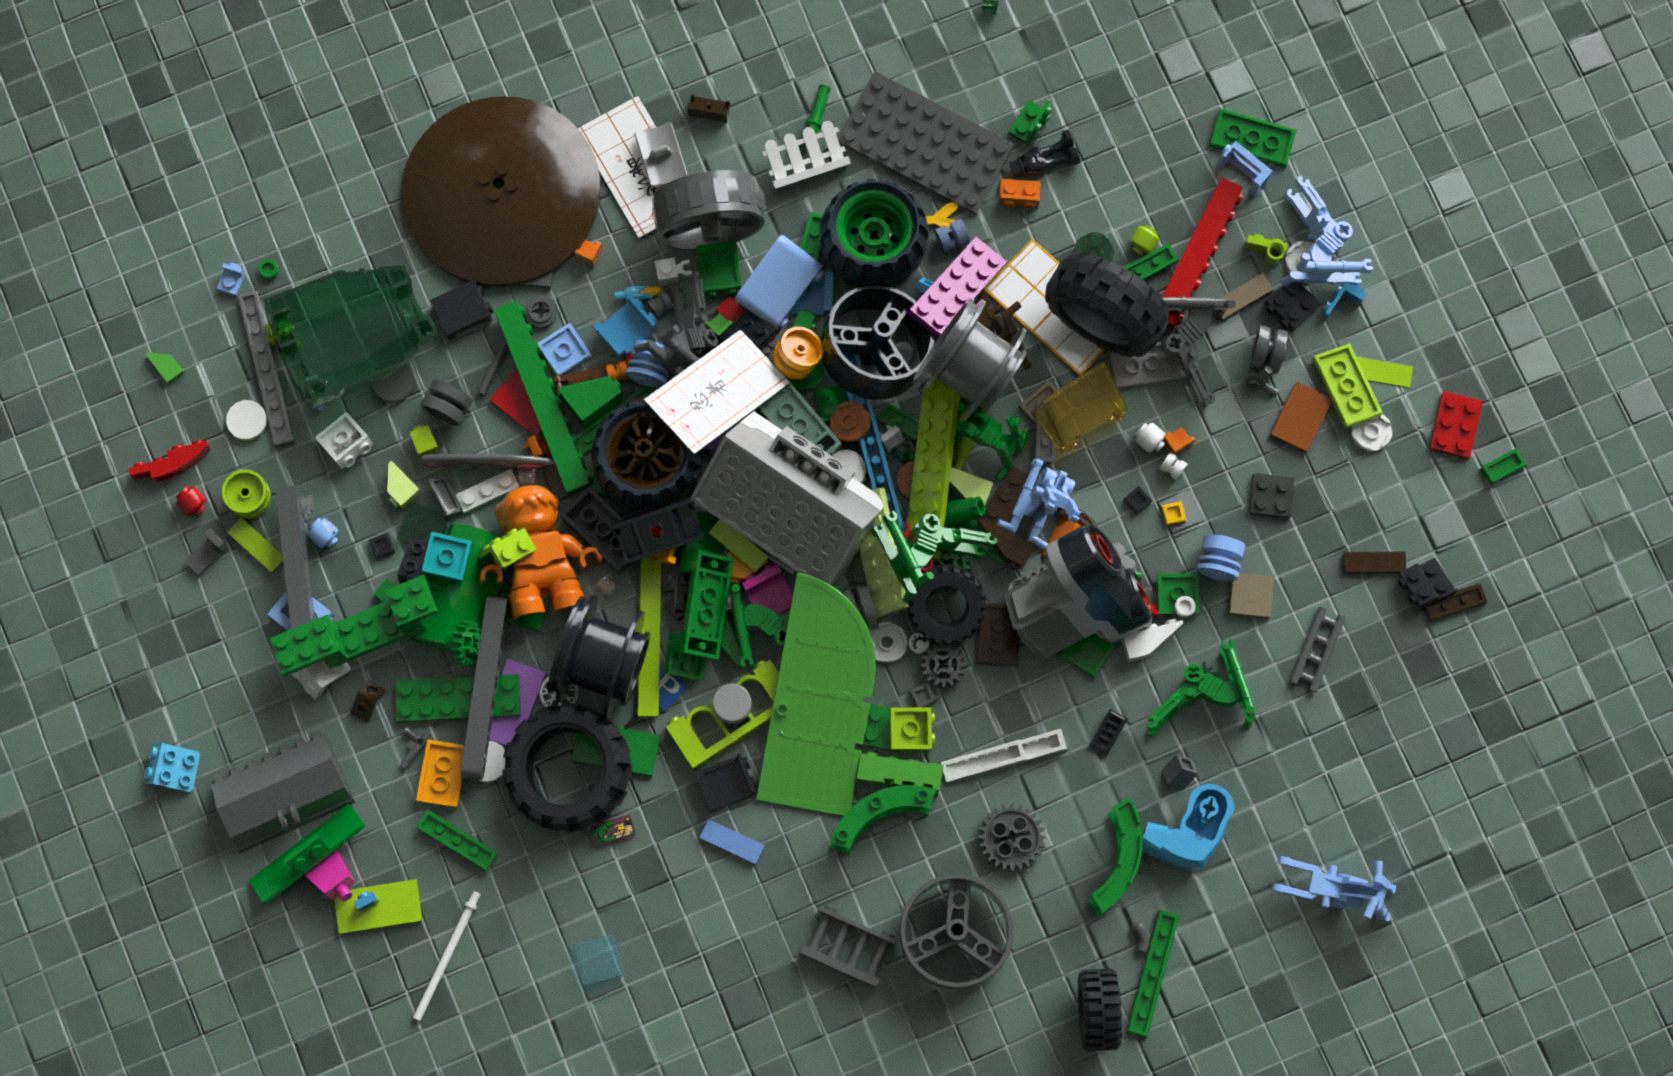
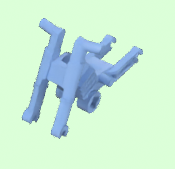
M1299 176L1295 184L1302 191L1313 209L1309 210L1299 193H1295L1292 196L1291 189L1286 192L1285 199L1291 203L1305 225L1309 226L1311 233L1308 235V238L1311 241L1315 240V243L1311 246L1308 253L1302 255L1299 264L1296 265V269L1299 272H1290L1287 277L1281 280L1282 285L1287 286L1292 282L1330 283L1334 285L1336 283H1345L1346 281L1352 285H1359L1362 281L1360 279L1357 280V278L1360 276V273L1367 274L1372 271L1373 267L1368 266L1372 261L1370 259H1365L1363 262L1331 261L1332 255L1350 238L1353 229L1347 222H1334L1327 211L1325 203L1310 184V181L1307 179L1303 183V177Z
M1036 458L1031 462V470L1012 512L1013 517L1010 523L999 519L996 525L1015 534L1024 514L1028 517H1033L1034 520L1026 541L1045 550L1048 543L1038 538V535L1044 526L1048 514L1053 515L1057 508L1060 507L1065 509L1068 520L1076 523L1079 520L1077 516L1080 514V511L1075 501L1069 496L1073 491L1075 481L1068 478L1067 473L1061 470L1056 472L1045 467L1039 476L1038 484L1033 489V492H1031L1043 464L1042 460Z
M1279 856L1277 863L1311 872L1307 891L1273 883L1272 891L1308 900L1321 896L1323 897L1322 907L1329 908V906L1344 910H1349V906L1363 907V903L1366 901L1368 904L1363 914L1364 918L1371 919L1374 913L1377 915V920L1389 922L1391 914L1385 909L1384 899L1386 892L1395 894L1396 886L1391 884L1382 875L1383 861H1374L1373 885L1364 879L1336 873L1337 866L1329 865L1328 874H1323L1319 866Z

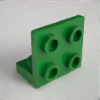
M1047 99L1043 107L1028 100L1008 134L1028 146L1032 140L1035 142L1041 133L1042 124L1046 125L1051 117V100Z

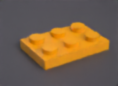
M427 739L416 797L417 802L458 808L463 783L461 768L465 745Z

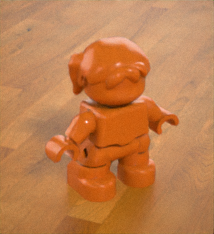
M527 485L511 490L503 501L497 504L495 510L497 521L505 534L515 528L517 531L525 528L537 548L535 551L512 563L513 576L509 595L512 622L522 615L539 612L544 614L545 609L542 600L544 598L552 597L554 612H557L559 609L574 606L580 596L584 597L580 583L566 559V554L573 558L577 556L579 566L582 569L587 565L584 560L585 555L594 556L596 562L601 563L602 555L598 552L597 548L588 547L583 549V545L572 535L560 534L556 531L555 524L557 522L559 500L548 489L538 485ZM493 559L492 563L494 565H488L482 569L479 575V582L481 584L486 581L485 574L492 572L496 574V582L500 585L503 579L502 570L505 571L510 565L500 569L496 560Z

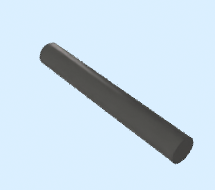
M503 339L478 390V393L485 396L508 349L505 339Z

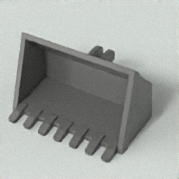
M319 730L313 732V740L305 743L303 738L297 739V747L291 750L288 749L287 745L281 746L279 748L281 754L272 757L271 752L265 753L263 755L264 762L257 765L254 759L247 761L248 769L241 772L238 766L231 768V776L223 779L221 773L214 776L215 783L210 786L214 795L216 809L239 853L340 810L348 803H355L326 734L321 736Z

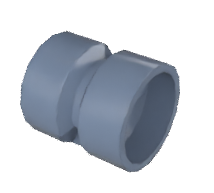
M961 219L950 223L949 227L942 226L934 230L939 247L944 254L954 250L955 246L962 247L970 244L967 229ZM950 233H951V236H952V238H953L952 241L950 240L949 235H948V234H950Z

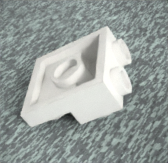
M347 412L315 437L341 469L351 467L355 463V459L361 454H367L374 444Z

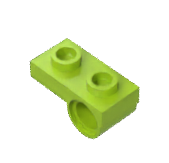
M1259 234L1248 235L1245 243V249L1265 253V261L1270 265H1277L1281 262L1288 243H1284L1281 239H1265ZM1275 250L1280 256L1274 257L1270 254V251Z

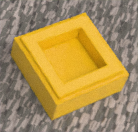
M1182 501L1161 506L1166 526L1186 522Z

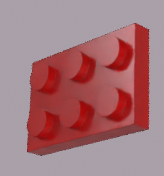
M1443 391L1429 450L1469 460L1483 400Z

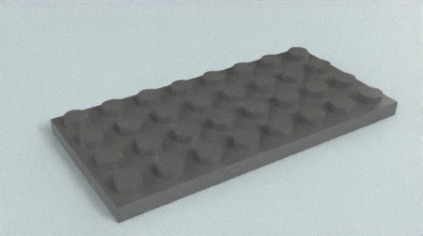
M876 71L873 72L838 136L839 143L949 201L959 204V206L974 214L978 213L1014 147V143Z

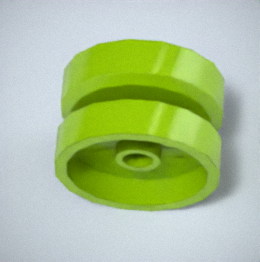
M238 470L228 476L222 486L223 500L236 516L243 519H254L268 510L271 503V491L268 484L257 472Z

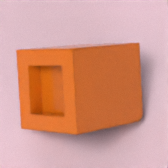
M585 240L580 249L575 250L576 259L595 267L603 251L602 243L597 242L594 244Z
M1182 427L1173 433L1171 431L1166 433L1163 440L1166 448L1174 455L1191 446L1195 441L1194 437H1189Z

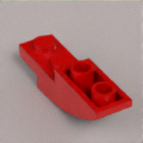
M204 440L194 441L192 445L173 446L171 450H167L168 459L160 457L154 459L151 463H136L133 465L134 467L128 468L129 475L133 480L151 476L155 483L168 480L196 465L210 452L211 446Z

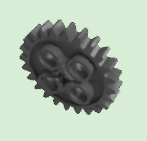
M1011 803L1010 809H1007L1005 804H1003L1002 811L995 807V815L988 813L987 815L990 820L983 819L982 822L986 827L979 828L984 834L979 835L978 839L984 840V842L979 844V847L986 848L982 855H990L988 862L993 859L996 861L994 867L1002 864V870L1004 871L1007 866H1010V870L1013 872L1014 866H1017L1019 871H1021L1022 864L1030 867L1029 860L1037 861L1034 856L1035 854L1041 856L1042 853L1038 848L1045 847L1040 840L1046 839V836L1040 835V833L1045 828L1038 827L1042 820H1034L1036 813L1028 814L1030 808L1022 811V805L1020 804L1017 809H1014V805ZM1022 820L1025 828L1022 830L1016 829L1014 821ZM996 825H1001L1004 827L1005 833L997 835L993 828ZM1027 831L1030 832V835L1017 837L1015 842L1009 839L1000 843H994V840L1007 838L1009 833L1015 836ZM1021 840L1029 841L1030 849H1021L1019 842ZM1007 845L1010 848V854L1002 855L999 852V847Z

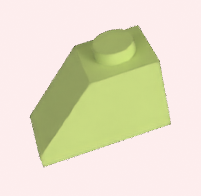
M392 461L388 463L387 492L390 495L388 500L396 508L400 506L404 510L422 493Z

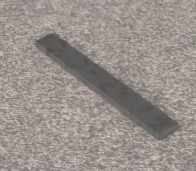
M255 290L237 295L274 447L294 443L295 440L272 347L265 331L266 323L258 291Z

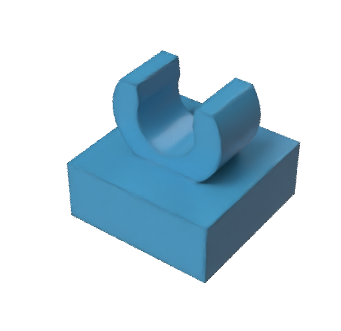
M924 277L920 279L916 286L919 289L916 297L918 298L921 293H925L934 282Z

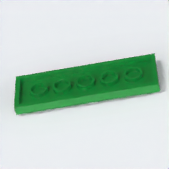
M519 674L499 675L493 717L521 716ZM475 676L396 680V721L417 722L469 719Z

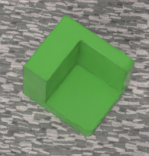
M720 313L712 321L707 320L705 322V328L713 330L719 342H721L720 336L733 325L731 320L727 321Z

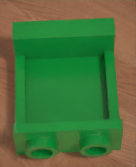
M736 240L696 245L700 279L703 280L704 297L713 299L722 294H727L728 296L737 295L742 288Z

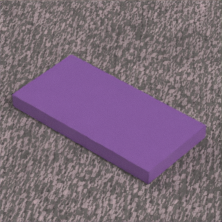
M507 659L501 675H520L521 716L493 717L490 741L504 746L507 745V742L510 743L516 734L514 730L524 719H530L540 687L547 674L544 671Z

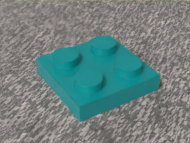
M431 532L421 573L462 582L472 541Z

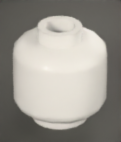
M1145 423L1135 434L1137 436L1136 443L1148 453L1154 450L1158 452L1165 445L1163 441L1165 432L1154 423Z

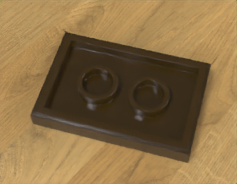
M986 603V615L978 630L976 664L1018 667L1019 636L1012 626L1007 604Z

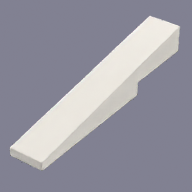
M1057 729L941 762V765H944L943 773L946 783L1066 751L1067 746L1062 730Z

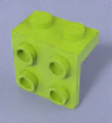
M515 528L481 548L483 552L478 556L481 559L491 553L500 569H503L535 551L537 548L525 528L519 531Z

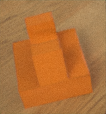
M531 436L527 439L528 442L523 445L524 449H531L532 454L529 456L546 458L551 455L544 436Z

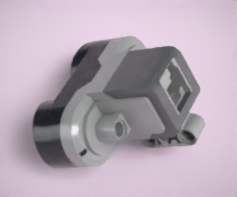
M1085 524L1047 544L1044 557L1045 564L1012 581L1005 595L1013 628L1027 647L1040 658H1047L1094 633L1108 642L1115 643L1152 624L1153 621L1149 599L1136 572L1132 568L1126 569L1123 566L1118 552L1107 536L1100 529L1089 524Z

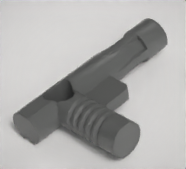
M408 727L402 733L409 737V739L411 738L406 745L411 750L400 764L404 769L409 767L427 743V739L431 737L426 732L419 736ZM419 739H424L422 745L418 744Z

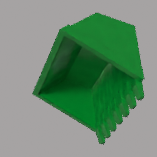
M458 523L447 525L444 535L472 541L463 581L459 582L430 575L427 581L438 613L423 619L426 630L409 636L408 641L454 653L451 650L453 645L451 640L454 639L453 632L457 630L456 626L460 625L461 621L470 620L478 623V628H481L482 631L487 596L497 597L499 590L508 593L511 587L503 581L499 585L496 582V574L492 572L485 574L486 581L481 584L479 582V575L485 566L494 565L492 563L494 557L490 553L480 559L478 555L483 552L481 548L498 537L481 528ZM509 566L505 571L502 570L503 576L504 573L513 576V567Z

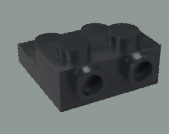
M1292 282L1287 286L1279 287L1265 300L1264 305L1270 315H1275L1280 320L1279 323L1284 329H1289L1293 332L1321 306V303L1300 282Z
M1436 558L1421 565L1417 563L1399 573L1398 583L1403 590L1406 589L1409 594L1410 603L1413 607L1416 606L1419 612L1456 593L1455 588Z

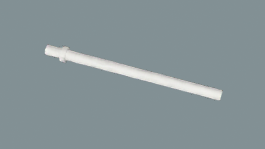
M473 891L469 901H466L465 910L413 1018L421 1021L473 910H476L478 907L476 904L481 896L480 893Z

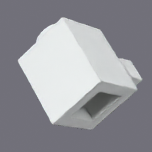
M675 258L655 261L659 287L672 285L676 282L679 283L678 276L689 277L692 274L691 270H683L685 266H690L689 260H684L677 265Z

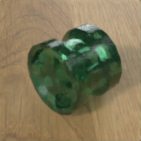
M982 0L981 13L992 12V14L997 15L999 0Z

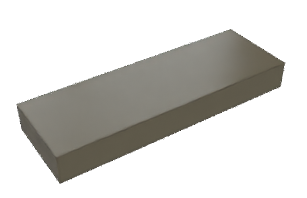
M1262 273L1219 298L1235 301L1236 306L1234 308H1228L1224 314L1219 313L1218 310L1215 311L1223 321L1271 293L1274 289Z

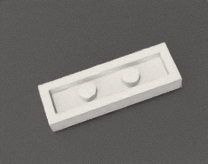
M509 469L455 495L464 514L507 495L511 490L520 486L512 469Z

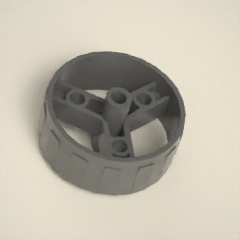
M717 170L684 176L657 189L651 199L658 239L663 246L675 250L695 251L696 245L736 240L737 243L759 232L765 223L757 180L746 172Z
M951 874L928 881L920 886L910 897L904 907L900 920L899 939L907 964L925 982L940 989L952 991L968 990L980 986L1002 968L1010 954L1014 926L1005 900L993 887L973 876ZM949 884L946 925L907 943L905 922L913 904L922 894L933 887ZM971 886L983 891L999 907L1006 927L1004 951L968 927ZM958 895L963 897L964 904L961 906L955 905L953 897ZM952 910L962 911L963 920L954 919L951 921ZM957 929L961 935L955 936L951 930ZM945 931L944 937L947 943L938 946L934 937ZM967 934L977 941L972 949L962 944ZM926 940L932 942L933 949L931 951L923 950L922 942ZM955 945L991 971L969 982L953 983L942 981L929 975L917 963ZM984 945L988 949V954L980 956L976 948Z

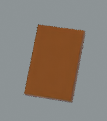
M1296 382L1270 436L1307 453L1332 403L1331 398Z

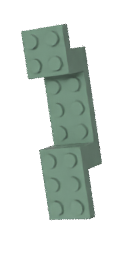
M791 383L754 409L757 414L760 415L762 413L769 422L781 430L788 426L831 456L842 450L840 440ZM866 477L864 478V481L862 482L863 485L867 482Z

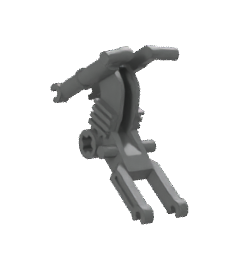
M698 272L689 276L694 305L686 309L683 290H678L677 288L679 283L676 282L670 286L675 316L679 320V326L674 325L665 333L660 334L659 337L665 345V350L657 346L652 340L634 346L636 353L649 351L674 377L684 371L681 365L694 364L700 359L696 355L702 353L703 349L708 350L718 343L715 332L705 328L704 322L707 321V317L704 314L706 304L702 285L703 280L697 279Z
M1185 296L1161 297L1166 302L1169 310H1178V312L1188 311L1187 320L1174 331L1175 334H1171L1163 339L1161 349L1165 354L1174 355L1178 358L1182 370L1185 372L1197 397V401L1206 400L1204 406L1213 404L1216 397L1211 392L1200 368L1197 357L1198 351L1195 348L1194 342L1201 338L1211 322L1210 311L1218 310L1219 313L1224 314L1228 308H1234L1236 302L1229 299L1192 298ZM1175 341L1177 345L1170 348L1169 343Z

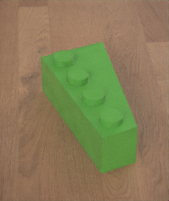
M866 752L865 755L861 754L857 782L886 787L901 785L926 786L936 789L934 795H938L944 765L922 763L913 759L901 760L898 757L889 755L879 757L876 753Z

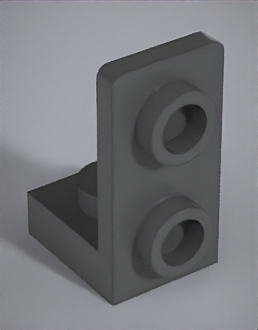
M211 529L204 533L208 539L185 560V563L198 575H201L228 548L225 542Z

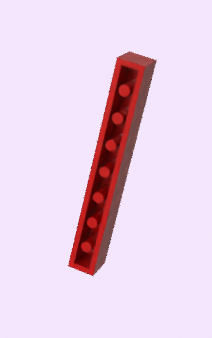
M1221 177L1162 297H1191L1192 291L1198 290L1202 281L1199 277L1201 273H1206L1210 265L1207 261L1210 256L1214 257L1219 247L1216 245L1218 238L1223 239L1227 231L1224 226L1227 221L1231 223L1235 215L1233 208L1235 204H1240L1244 194H1241L1243 186ZM1168 311L1167 328L1174 330L1176 325L1180 326L1185 316L1182 314V311Z

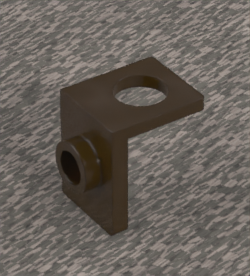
M367 681L357 692L350 713L369 722L376 702L385 693L386 689ZM367 689H375L378 693H370Z

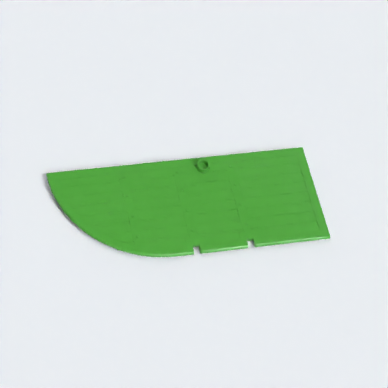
M797 572L756 800L845 816L852 807L862 750L854 749L855 743L863 745L870 703L863 702L864 696L872 698L876 672L875 651L868 627L851 601L830 584L804 573Z

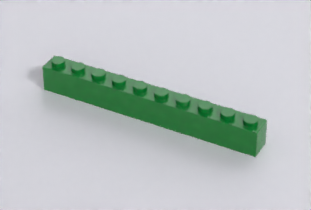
M517 300L494 309L495 315L551 456L556 464L567 496L584 491L590 487L589 482L592 481L589 470H584L583 468L584 457L582 452H577L575 444H578L574 433H569L567 426H570L567 415H562L561 413L562 402L560 397H555L553 390L556 389L552 378H547L545 372L549 370L545 360H540L538 354L541 353L538 342H533L531 335H534L530 323H525L524 317H527L524 307L523 305L519 306Z

